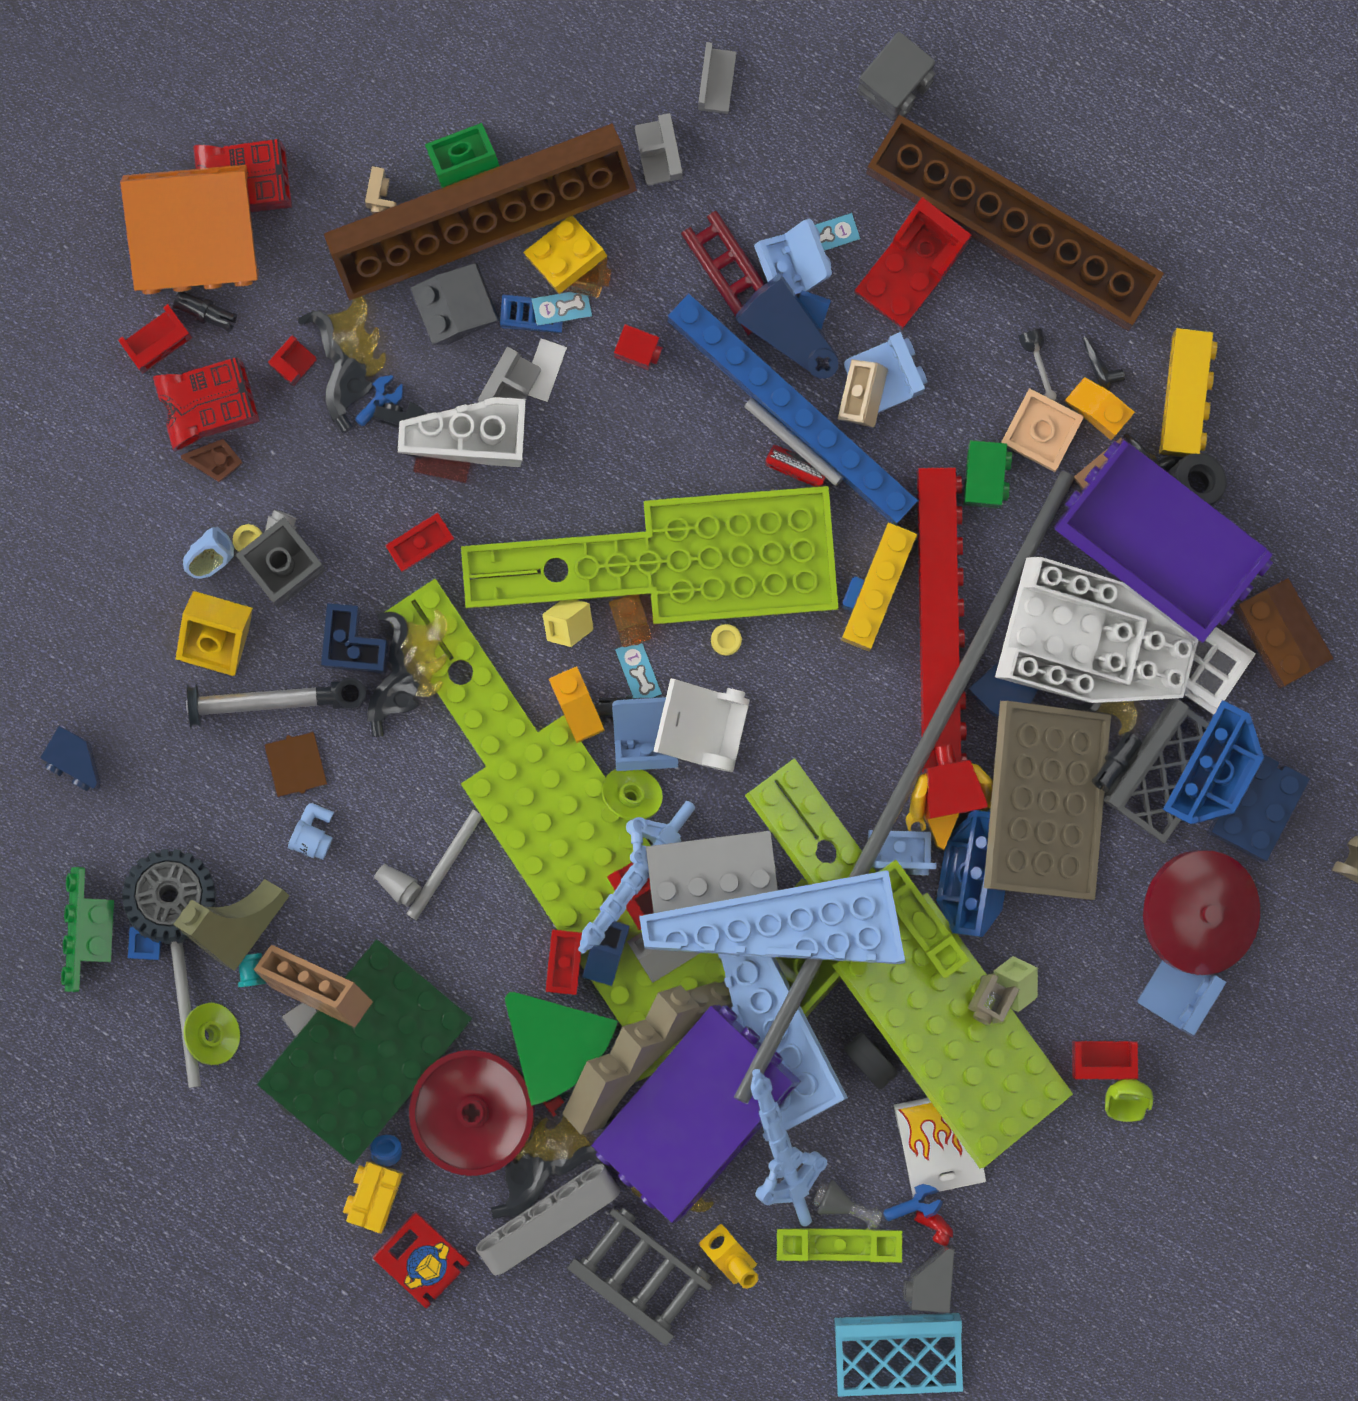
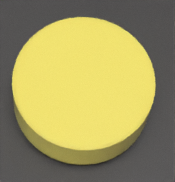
M242 525L234 532L233 545L240 552L263 533L254 525Z
M720 625L711 635L712 648L720 655H732L741 646V634L732 625Z

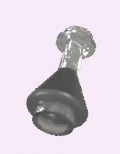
M831 1180L828 1184L821 1181L812 1201V1205L818 1207L817 1213L819 1215L850 1214L866 1221V1229L868 1230L870 1227L876 1229L883 1215V1212L878 1210V1206L872 1211L854 1203L834 1180Z

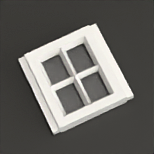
M1215 627L1203 643L1198 640L1184 695L1214 715L1221 701L1227 698L1256 653Z

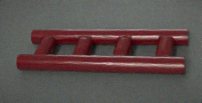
M716 210L707 216L711 223L709 227L698 234H695L693 229L689 227L681 235L736 317L738 311L743 307L737 295L751 286L757 291L765 283ZM718 235L728 251L712 260L703 244ZM736 261L745 276L729 285L720 270ZM741 324L748 336L753 334L752 331Z

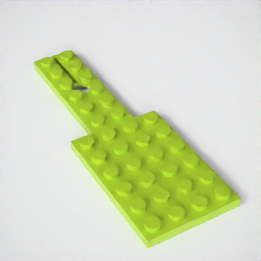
M829 486L644 501L646 532L461 546L466 609L651 594L653 625L838 610ZM553 558L562 559L568 566V575L561 582H551L545 577V564ZM537 570H541V574H533L538 573Z

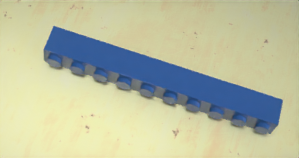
M689 293L668 315L669 324L751 398L756 400L844 477L843 481L887 521L897 526L916 505L918 500Z

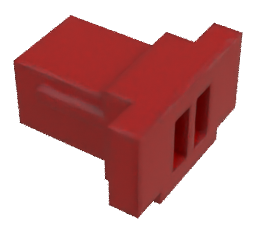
M559 1095L549 1102H542L553 1117L556 1115L554 1111L564 1103Z

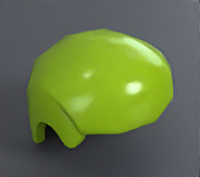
M1121 1079L1111 1085L1106 1092V1114L1116 1121H1140L1144 1118L1147 1108L1152 1110L1153 1092L1148 1085L1137 1079Z

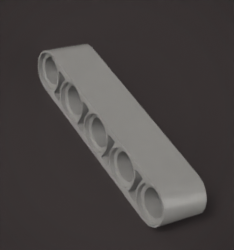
M603 1164L594 1165L486 1236L478 1243L476 1251L493 1275L503 1274L612 1202L619 1195L620 1188Z

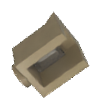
M995 974L981 976L980 985L968 1006V1009L975 1012L973 1018L985 1025H990L991 1022L993 1024L1003 1022L1020 990L1015 986L1005 988L996 982L998 976Z

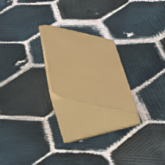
M851 359L838 415L839 420L868 427L875 426L888 372L885 366L875 362Z

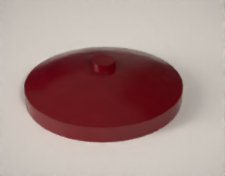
M1192 850L1175 856L1166 862L1155 874L1145 896L1143 922L1149 943L1155 953L1166 964L1185 973L1211 975L1230 968L1249 950L1259 927L1260 900L1252 877L1238 861L1220 852Z
M483 1050L458 1051L435 1061L417 1081L409 1106L411 1130L421 1151L440 1168L465 1176L488 1174L501 1169L513 1161L527 1144L532 1133L535 1118V1106H531L524 1076L512 1063L503 1057Z

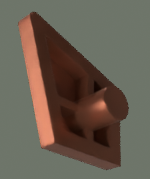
M224 439L180 456L182 460L219 483L243 464Z

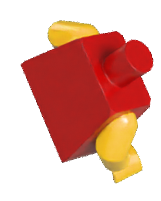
M952 744L934 748L938 766L924 769V774H921L916 781L910 798L909 813L905 819L908 831H911V825L915 822H920L921 831H924L926 829L924 815L926 819H933L977 809L988 812L991 808L993 780L979 765L972 764L970 760L956 762Z

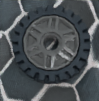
M162 849L160 853H155L154 851L148 854L149 857L139 859L138 864L132 866L129 870V876L125 878L122 891L124 910L132 926L145 938L148 937L156 943H159V941L164 942V944H171V942L182 943L184 939L189 937L173 924L191 900L203 906L215 908L216 891L214 882L208 869L205 868L199 859H195L192 854L187 852L184 854L181 850L176 849L174 851ZM166 891H174L178 894L173 902L168 903L161 900L162 895Z

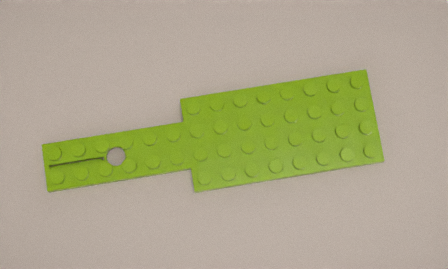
M795 758L745 794V797L809 885L849 878L862 850ZM819 841H829L834 845L836 858L831 864L822 863L817 858L816 851ZM871 868L868 874L876 873L877 871L875 868ZM925 893L922 896L969 958V962L944 979L897 915L905 963L887 964L837 961L832 966L979 1169L996 1159L1072 1096L1073 1093L1011 1007L1001 1023L993 1024L991 1022L990 1025H985L973 1018L975 1012L968 1009V1006L980 985L981 976L987 974L958 934L952 933L945 916L929 894ZM989 996L984 1006L991 1009L996 999Z

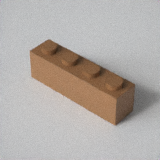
M273 945L268 948L254 968V971L272 989L353 1027H356L373 1002L354 982Z

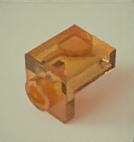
M608 257L599 262V264L564 291L599 298L603 286L608 287L610 282L611 269L606 268Z
M630 595L609 602L622 647L639 645L652 638L639 595Z

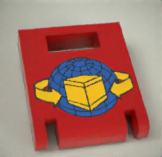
M416 1211L372 1256L388 1274L426 1309L431 1303L424 1297V1294L427 1292L436 1300L461 1273V1270L454 1263L458 1261L465 1268L470 1264L451 1243ZM411 1229L418 1237L397 1259L390 1249Z

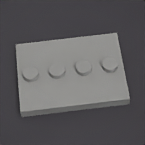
M771 831L646 846L654 913L778 891Z

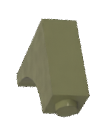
M264 879L251 894L229 906L207 907L191 900L173 925L215 960L235 971L290 895Z

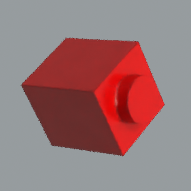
M625 324L614 351V358L649 370L651 363L657 365L663 347L658 346L659 337Z

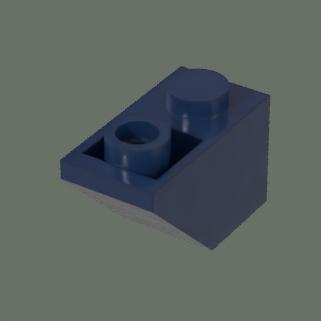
M58 726L40 757L47 762L45 768L59 776L63 772L74 777L71 783L87 792L90 787L99 790L101 782L90 742Z
M619 922L611 923L604 932L605 938L599 946H593L590 949L583 978L610 986L613 985L629 932V925Z

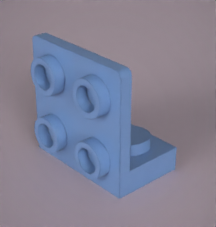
M1162 960L1137 1002L1188 1035L1194 1036L1225 986L1226 981L1218 976L1185 973L1172 968Z

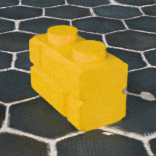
M367 1161L365 1167L359 1165L353 1182L358 1184L355 1196H348L343 1213L348 1214L346 1222L382 1234L404 1173L389 1167L380 1166L372 1161Z

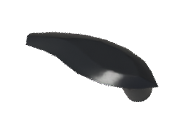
M1086 336L1083 337L1086 352L1100 386L1109 390L1110 384L1124 381V371L1119 369L1108 372L1105 363L1098 357L1091 342Z
M1128 433L1124 434L1131 445L1165 471L1176 464L1172 455H1168L1158 461L1135 438Z

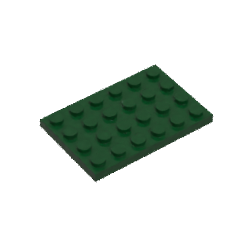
M378 939L374 940L344 977L354 982L373 1001L356 1027L317 1010L256 1084L351 1164L357 1161L410 1096L424 1071L441 1058L472 1019Z

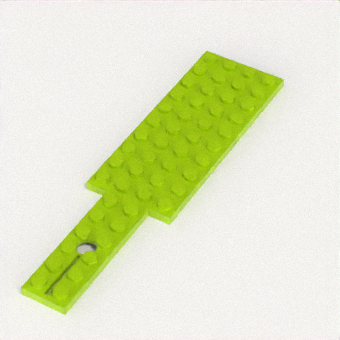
M433 579L385 612L399 613L407 620L409 633L404 644L486 766L462 782V787L557 930L582 932L589 922H594L601 912L600 907L615 891L607 876L632 862L630 855L633 852V844H631V835L626 829L627 822L630 820L617 816L605 804L602 797V784L605 776L583 743H576L564 715L537 732L437 580ZM460 660L468 662L473 669L471 680L462 685L455 684L449 677L450 666ZM643 837V844L641 845L651 846L647 839ZM625 910L617 922L629 925L630 928L613 985L610 986L591 980L623 1027L645 1020L658 992L680 985L688 991L713 982L722 983L725 981V977L718 971L723 965L718 953H699L660 979L652 982L627 942L640 934L642 930H638L628 911ZM590 949L585 953H581L580 964L583 969H585Z

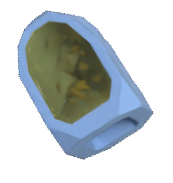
M219 527L207 530L201 538L190 546V550L184 556V571L191 577L198 579L212 576L234 557V545L229 536Z

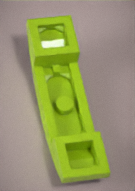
M895 859L879 872L889 871L896 913L945 979L970 960Z
M842 1228L777 1229V1261L827 1260L902 1263V1231Z

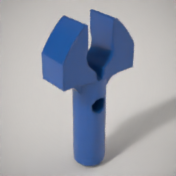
M394 376L379 377L372 384L376 388V396L356 416L355 420L359 425L365 426L374 416L376 405L381 407L386 403L398 405L402 401V384L396 388L394 393L384 396L385 387L394 379Z
M918 1185L914 1187L916 1194L913 1199L885 1209L883 1212L884 1217L887 1221H891L915 1211L922 1212L926 1218L934 1216L940 1210L943 1202L941 1200L934 1201L931 1204L921 1202L924 1201L927 1195L939 1191L930 1185Z

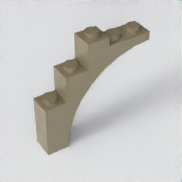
M713 982L688 991L680 985L658 992L645 1020L623 1026L610 1054L586 1062L563 1111V1115L581 1135L603 1128L615 1107L642 1073L662 1054L684 1038L710 1006L720 1005L722 1007L726 1005L732 1009L733 1004L729 988L723 982Z

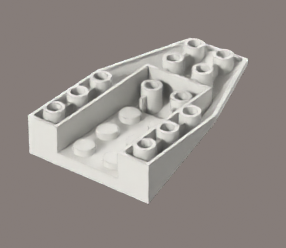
M1043 557L1026 558L995 678L1089 703L1183 698L1198 639L1123 582Z

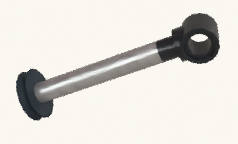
M355 678L333 681L331 686L212 696H199L197 683L193 688L189 687L187 683L186 710L191 729L193 725H198L201 728V715L323 705H333V709L356 710L366 701L367 693L361 681ZM347 686L358 688L360 693L355 702H346L342 698V692Z

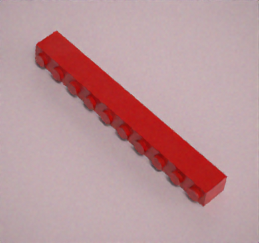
M918 468L921 738L962 661L959 660V648H964L965 646L964 629H959V617H964V599H958V586H963L964 574L963 568H958L957 556L963 555V538L957 537V525H962V506L956 505V494L962 493V477L956 476V468ZM963 691L934 747L952 744L956 762L967 760V754L961 753V741H966V722L960 721V710L966 709L965 691ZM934 749L922 770V774H924V769L938 766Z

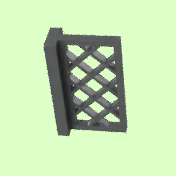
M1171 699L1141 741V746L1137 748L1128 761L1129 767L1127 770L1119 774L1110 790L1104 794V802L1165 844L1181 819L1164 811L1163 808L1150 810L1147 793L1163 790L1165 804L1170 797L1168 789L1175 788L1176 784L1168 785L1165 767L1181 765L1183 773L1186 764L1190 760H1185L1183 742L1192 740L1200 742L1203 736L1202 728L1206 730L1209 723L1191 711L1182 701ZM1186 717H1189L1196 723L1197 736L1182 738L1180 725ZM1176 733V739L1171 740L1173 735ZM1177 743L1180 761L1164 763L1162 751L1167 745ZM1158 758L1159 764L1153 765ZM1160 769L1162 786L1147 789L1146 774L1149 770ZM1140 784L1141 790L1135 791ZM1142 794L1145 811L1132 813L1124 807L1131 796ZM1166 812L1168 825L1160 833L1153 828L1151 814ZM1146 816V822L1139 817Z

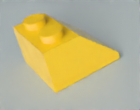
M193 591L182 614L176 660L235 676L249 632L253 608Z

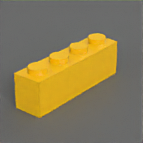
M1176 328L1173 332L1159 454L1185 457L1205 451L1207 433L1202 432L1203 420L1208 421L1210 414V402H1206L1207 390H1212L1214 372H1209L1210 360H1215L1217 353V342L1212 341V332Z
M888 522L841 641L870 652L916 538V533Z

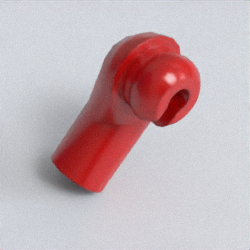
M916 1212L914 1221L935 1230L936 1233L933 1236V1241L942 1246H947L950 1238H953V1229L944 1218L938 1214L926 1218L922 1212Z

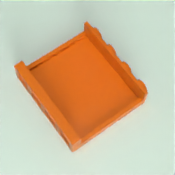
M247 165L123 175L120 184L134 291L142 290L143 294H156L161 292V289L173 288L175 292L191 290V286L204 285L205 289H216L222 287V283L234 282L235 286H248L253 284V281L258 280L259 269H257L247 188Z

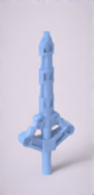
M685 801L669 824L645 820L642 817H636L627 822L626 829L631 835V844H633L630 860L634 864L623 876L621 883L614 893L610 894L600 907L601 912L594 922H589L582 931V939L578 948L581 953H585L593 946H599L605 938L604 932L612 922H617L626 910L628 902L635 894H638L647 882L649 869L646 846L641 845L643 844V837L649 839L653 843L652 846L681 842V835L678 831L695 810L693 803Z
M754 1069L752 1071L751 1092L753 1098L758 1100L760 1107L759 1115L763 1127L767 1131L769 1145L774 1157L768 1166L771 1170L769 1176L766 1177L764 1184L756 1190V1197L765 1205L793 1202L800 1224L808 1226L811 1224L812 1219L804 1197L809 1195V1190L821 1171L826 1168L827 1160L816 1151L802 1153L798 1148L792 1147L788 1133L785 1131L782 1123V1115L778 1103L774 1102L771 1094L773 1088L770 1079L765 1077L759 1069ZM803 1163V1166L797 1172L796 1169ZM784 1178V1180L777 1184L776 1179Z

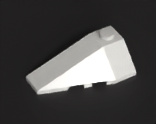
M493 397L482 402L457 406L454 409L439 413L434 412L402 420L399 422L398 453L485 465L520 467L523 453L526 399Z

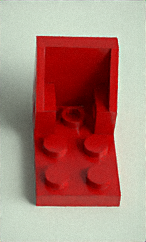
M922 197L894 236L890 246L854 290V293L903 330L965 250L971 234Z

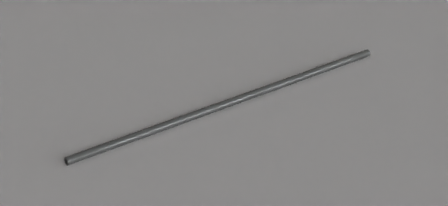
M1060 472L849 877L868 874L1020 584L1026 558L1034 557L1075 478L1070 473ZM805 960L734 1096L735 1099L745 1104L749 1103L753 1096L751 1092L752 1071L759 1069L762 1074L765 1073L823 960Z

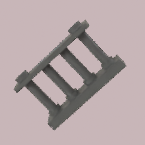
M613 1207L610 1214L616 1218V1221L587 1258L583 1257L579 1260L575 1256L567 1269L667 1346L674 1337V1333L670 1331L672 1321L700 1285L708 1291L712 1288V1283L708 1281L711 1276L698 1265L692 1269L634 1223L637 1218L627 1209L622 1207L618 1211ZM627 1227L639 1236L641 1240L613 1276H608L605 1280L596 1273L598 1269L597 1264ZM653 1247L665 1257V1260L638 1295H633L629 1299L620 1292L623 1288L622 1283L649 1248ZM677 1266L690 1276V1279L663 1314L653 1318L645 1311L648 1307L646 1304L674 1267Z

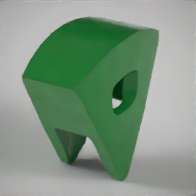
M509 992L505 996V1003L531 1106L548 1101L573 1087L577 1083L586 1062L603 1055L613 1037L618 1021L520 993Z

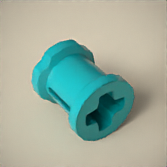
M262 953L246 955L239 964L240 982H238V988L266 984L254 971V968L262 958Z

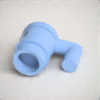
M313 803L308 804L294 829L288 849L295 850L313 859L317 857L324 860L333 837L326 835L325 831L311 825L314 818L330 823L334 812Z

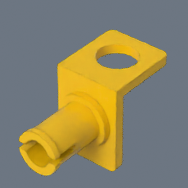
M719 1224L699 1242L704 1252L733 1284L739 1282L743 1288L748 1289L757 1283L758 1274L753 1270L757 1263L723 1224ZM719 1236L725 1237L723 1244L719 1248L711 1249V1244L715 1238Z

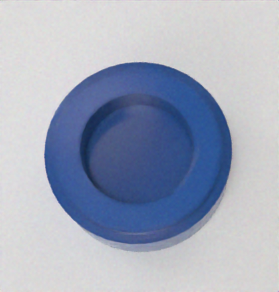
M392 1135L376 1137L370 1145L372 1160L380 1166L396 1164L402 1156V1147L399 1139Z

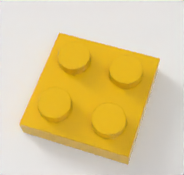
M573 216L567 217L523 252L526 258L559 294L607 257L604 249Z

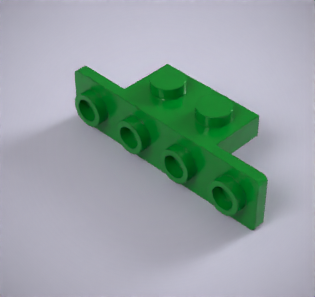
M72 867L71 873H68L66 877V891L70 892L69 904L65 906L64 920L65 923H68V934L63 939L66 967H63L61 972V983L65 985V992H79L81 961L111 962L114 900L84 898L85 867Z

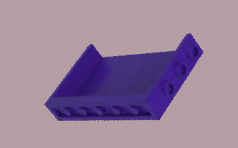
M1124 438L1120 443L1114 441L1104 453L1107 460L1100 468L1095 465L1084 480L1088 483L1081 493L1075 490L1067 500L1065 505L1069 508L1054 526V529L1203 643L1218 623L1223 626L1234 613L1231 607L1239 598L1243 601L1254 587L1250 583L1256 575L1259 574L1262 577L1273 563L1270 560L1273 554Z
M714 1005L708 1008L591 1145L597 1151L596 1156L601 1162L607 1166L612 1165L620 1173L618 1177L624 1184L631 1188L634 1186L642 1194V1201L652 1209L657 1208L671 1223L683 1219L763 1126L759 1115L760 1107L758 1100H755L752 1096L749 1103L745 1104L734 1098L761 1046L759 1042L760 1036L750 1027L746 1026L744 1028L736 1021L738 1016L726 1005L722 1007ZM775 1051L764 1076L770 1079L773 1088L771 1091L774 1102H777L778 1106H780L801 1080L781 1063L783 1058Z

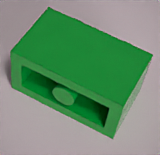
M970 440L967 452L963 505L1001 508L1002 502L1008 501L1010 484L1004 482L1005 470H1011L1012 452H1007V443Z

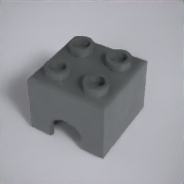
M897 32L860 76L859 82L861 85H858L857 92L892 121L899 114L905 117L915 105L913 103L917 98L915 95L918 92L922 95L925 94L933 84V78L936 75L933 71L935 60L901 32Z

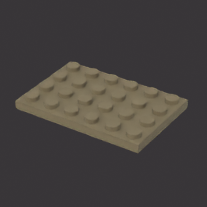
M1000 701L984 888L1095 900L1104 785L1100 790L1092 783V779L1106 762L1105 756L1108 753L1111 715L1021 702Z

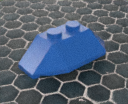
M1224 700L1221 701L1165 804L1164 811L1191 825L1235 814L1264 760L1249 713Z
M972 810L968 818L950 835L945 847L936 901L949 922L952 933L983 937L1002 912L1005 890L984 888L990 812Z

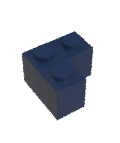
M327 603L321 666L330 669L386 674L389 644L387 640L358 637L361 609L358 606Z

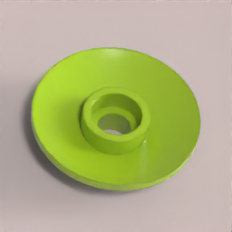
M614 769L606 776L602 784V797L605 804L614 814L623 819L632 820L636 817H642L646 820L654 816L662 804L663 795L661 787L657 780L645 770L616 771Z
M205 1003L194 1008L186 1018L183 1032L184 1041L187 1049L196 1060L207 1065H219L233 1057L239 1046L240 1029L236 1018L226 1007L217 1003ZM205 1030H206V1031L208 1032V1034H209V1039H208V1040H207L206 1037H205Z

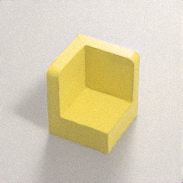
M579 600L559 601L542 614L547 641L572 647L592 632L594 628L590 604Z

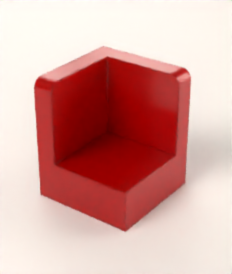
M291 335L268 363L271 368L294 387L314 365L317 358L300 344L297 338Z

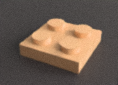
M1029 388L1001 443H1007V448L1056 472L1084 416Z

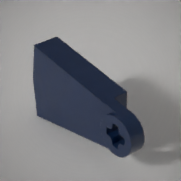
M781 273L758 289L736 314V321L808 370L813 376L826 379L836 373L838 369L836 352L825 339L824 333ZM820 356L824 359L828 356L829 367L821 366L817 368L816 358Z
M999 662L966 691L989 714L999 719L1000 701L1030 704L1038 689L995 678Z

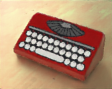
M778 445L772 446L765 460L767 467L813 487H822L826 479L799 454Z

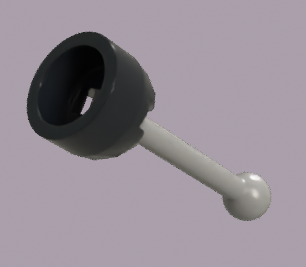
M1042 328L1018 335L1023 349L1034 354L1046 391L1044 396L1055 401L1057 395L1051 389L1039 352L1044 345Z

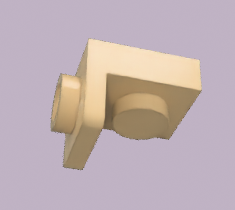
M373 166L365 204L366 208L371 209L372 214H376L397 206V203L381 199V196L387 197L390 179L385 178L384 168Z

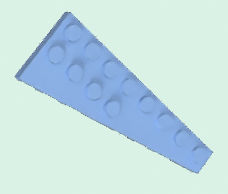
M888 870L639 916L644 947L650 950L887 964L905 963Z
M718 954L722 960L726 976L724 980L726 987L729 988L733 1004L731 1008L738 1016L736 1021L744 1028L748 1026L760 1036L759 1042L762 1044L791 987L775 957ZM799 1005L776 1050L783 1058L781 1063L801 1080L798 1086L779 1106L785 1131L848 1098ZM763 1127V1137L765 1141H769L767 1131Z

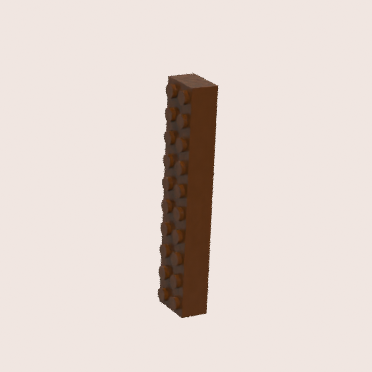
M900 114L867 166L866 174L915 204L923 197L969 232L973 239L1128 332L1164 275L1162 271Z
M611 123L323 234L350 301L637 191L623 145Z

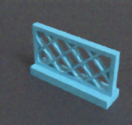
M959 1313L834 1318L838 1397L963 1392L962 1321ZM941 1337H954L955 1347L946 1357L934 1347ZM911 1338H918L926 1345L915 1358L903 1348ZM925 1338H933V1339L929 1342V1341H928L927 1339H925ZM887 1339L895 1347L882 1359L871 1348L878 1340ZM894 1339L902 1340L899 1343H897ZM862 1340H871V1341H870L868 1344H866V1343H865L864 1341H862ZM842 1341H856L863 1349L851 1360L843 1353ZM930 1349L942 1359L931 1373L919 1363ZM898 1351L911 1361L900 1374L888 1364ZM867 1352L880 1362L869 1375L856 1365ZM954 1355L955 1365L950 1361L954 1357ZM843 1359L848 1363V1365L844 1369ZM947 1364L956 1373V1383L942 1384L935 1375ZM914 1366H917L927 1375L919 1385H911L903 1378ZM883 1367L896 1377L888 1386H879L872 1379ZM852 1368L864 1378L857 1387L844 1388V1376ZM868 1383H870V1384L872 1385V1387H865V1386H866Z

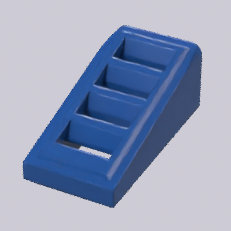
M502 295L501 328L562 333L563 321L555 322L553 325L544 324L537 326L530 297ZM511 305H517L516 320L510 319ZM524 306H530L528 322L523 321Z

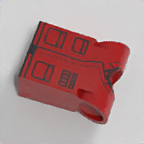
M279 139L230 145L223 148L210 145L193 146L196 169L247 165L250 212L292 208L286 149Z
M237 357L183 374L153 376L159 401L168 409L166 427L173 451L186 448L202 437L260 422L245 365Z

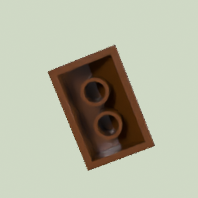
M1289 578L1234 607L1278 688L1286 686L1334 659Z

